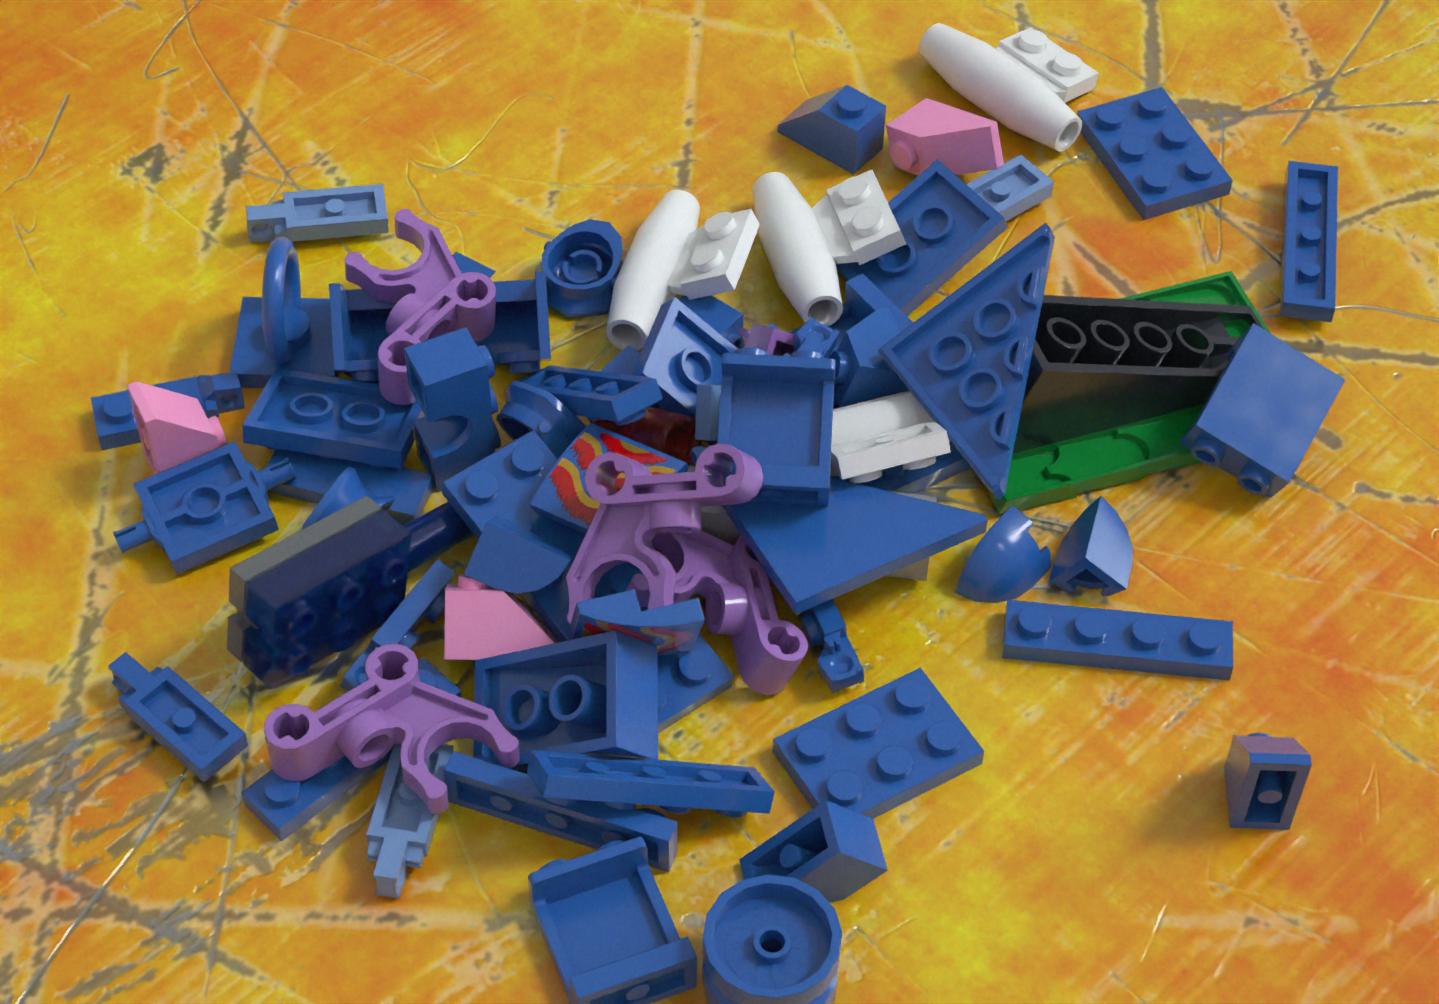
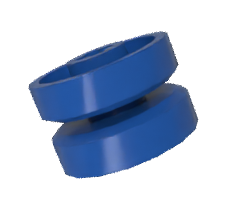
M767 874L743 879L719 895L706 915L703 932L702 954L704 958L702 982L708 1004L833 1003L839 972L842 930L834 907L819 890L793 877Z

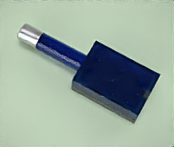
M365 496L230 567L229 602L237 608V613L228 617L227 650L240 662H243V665L270 690L290 678L299 677L307 672L311 666L336 652L347 650L358 639L382 627L405 599L407 574L469 539L474 534L449 502L402 526L385 510H382L371 498Z

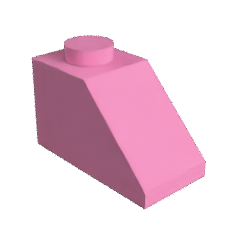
M928 98L886 125L890 144V156L894 167L917 176L937 159L955 175L998 169L1004 164L996 121Z
M138 381L127 385L144 456L154 475L227 444L218 418L216 416L207 418L197 398Z
M464 574L458 575V584L447 583L445 589L444 660H479L559 642L552 632L513 593L492 588Z

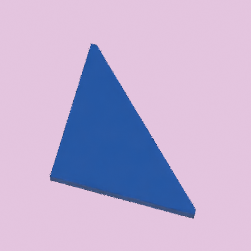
M1046 223L878 349L885 362L932 420L947 431L949 441L997 500L1002 498L1006 491L1055 239L1051 228Z
M697 446L691 449V461L694 466H696V461L700 454L707 449L706 447ZM831 477L828 506L759 502L721 505L795 615L986 532L988 521L980 513Z

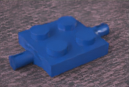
M231 442L133 484L142 504L144 520L119 531H114L113 535L122 554L153 540L158 547L165 551L177 575L278 531L279 528L275 516L268 505L267 490L297 479L289 459L285 458L280 462L257 471L252 464L244 459L236 442Z

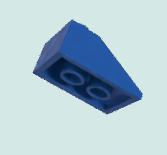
M614 630L475 660L474 703L492 709L503 727L519 741V762L516 766L509 769L528 774L527 769L531 750L658 760L657 646ZM474 740L473 756H486L499 764L492 749L483 742Z

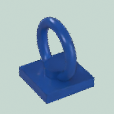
M286 237L274 239L268 247L263 273L262 297H243L229 372H237L241 388H265L276 368L337 378L339 376V372L334 371L330 299L301 298L298 255L294 244Z

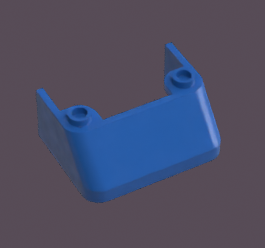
M535 272V279L494 282L496 288L495 327L490 336L483 340L475 341L477 347L482 345L487 347L494 365L509 364L510 374L540 371V362L551 361L546 272ZM340 283L329 284L334 371L351 373V379L355 381L378 382V350L382 342L390 336L386 331V321L396 303L377 301L364 289L348 290Z

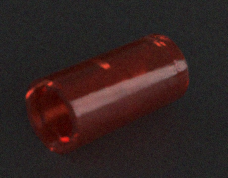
M649 406L645 408L646 415L629 424L615 425L614 421L603 419L590 421V423L684 461L688 466L692 464L691 449L701 446L702 440H695L696 420L693 417Z

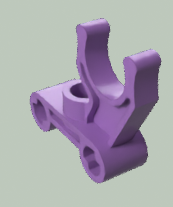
M401 209L395 214V235L399 239L414 244L421 251L422 255L417 262L407 268L386 270L371 265L359 252H351L345 257V278L347 281L360 286L377 301L396 303L386 321V331L390 336L382 342L378 350L379 389L381 395L387 401L397 405H408L417 402L408 385L404 348L467 327L474 341H480L490 336L495 327L496 288L494 282L486 275L477 272L461 273L439 229L419 219L409 209Z
M716 444L705 449L696 461L695 472L652 475L643 464L621 454L611 452L601 454L592 460L586 470L585 484L591 497L600 502V506L566 576L569 592V612L567 615L569 624H571L576 603L593 599L595 587L602 575L613 566L624 563L633 564L638 567L648 581L650 597L647 610L674 604L676 572L666 556L653 547V537L659 533L679 534L700 531L701 507L733 505L750 501L762 487L763 473L758 461L749 454L727 444ZM733 462H735L736 474L727 476L726 486H723L722 476L732 471ZM620 473H624L625 483L621 490L617 492L614 490L615 480Z
M701 530L692 533L656 534L652 539V545L665 554L676 572L674 604L689 600L693 594H701L706 599L705 618L708 630L712 634L731 635L739 672L743 681L752 690L760 694L775 695L783 691L808 650V643L798 627L778 619L770 588L772 579L742 535H740L735 546ZM635 574L626 591L635 589L639 606L648 607L650 597L648 581L644 575Z
M385 644L371 652L365 662L367 681L316 712L300 704H286L272 711L264 723V734L271 767L279 777L289 781H303L345 756L355 767H368L383 758L394 744L401 743L400 759L404 783L422 798L431 814L444 812L449 803L446 784L432 775L426 766L431 753L441 744L453 739L464 738L483 742L493 750L500 766L506 768L516 766L520 759L518 739L503 727L492 709L420 682L418 659L415 653L408 647L400 644Z

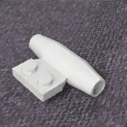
M936 23L924 33L918 47L919 54L953 90L1008 129L1059 152L1068 149L1079 136L1082 120L1065 102L1095 89L1099 73L1083 63L1078 56L1067 52L1049 40L1044 33L1030 27L1000 40L997 48H994L982 40L942 23Z
M872 169L858 176L848 178L844 182L827 189L828 194L812 208L785 174L780 172L766 173L756 180L752 188L755 216L760 223L757 232L778 286L805 323L812 317L817 322L830 326L840 318L843 311L836 264L858 262L859 265L906 245L904 237Z
M671 190L665 193L638 228L614 283L606 328L608 340L621 350H624L629 345L638 351L644 347L661 305L679 294L687 296L691 300L735 290L760 225L752 209L734 213H718L706 219L704 226L697 229L700 205L697 199L692 194L683 190Z
M910 391L833 409L830 476H839L841 479L849 478V482L863 483L881 477V470L903 465V468L907 470L928 467L936 462L935 456L951 453L947 431L932 420Z

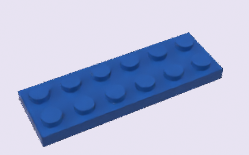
M533 430L445 480L442 483V494L478 540L486 522L498 516L551 541L570 555L571 560L558 579L538 591L521 593L559 642L569 640L568 632L570 624L567 621L569 592L566 576L584 540L585 534L535 513L529 505L538 488L558 460ZM624 563L613 566L602 575L597 583L594 598L624 592L635 574H644L633 564ZM640 607V610L645 611L648 607ZM700 633L691 651L657 656L658 734L732 687L735 676Z

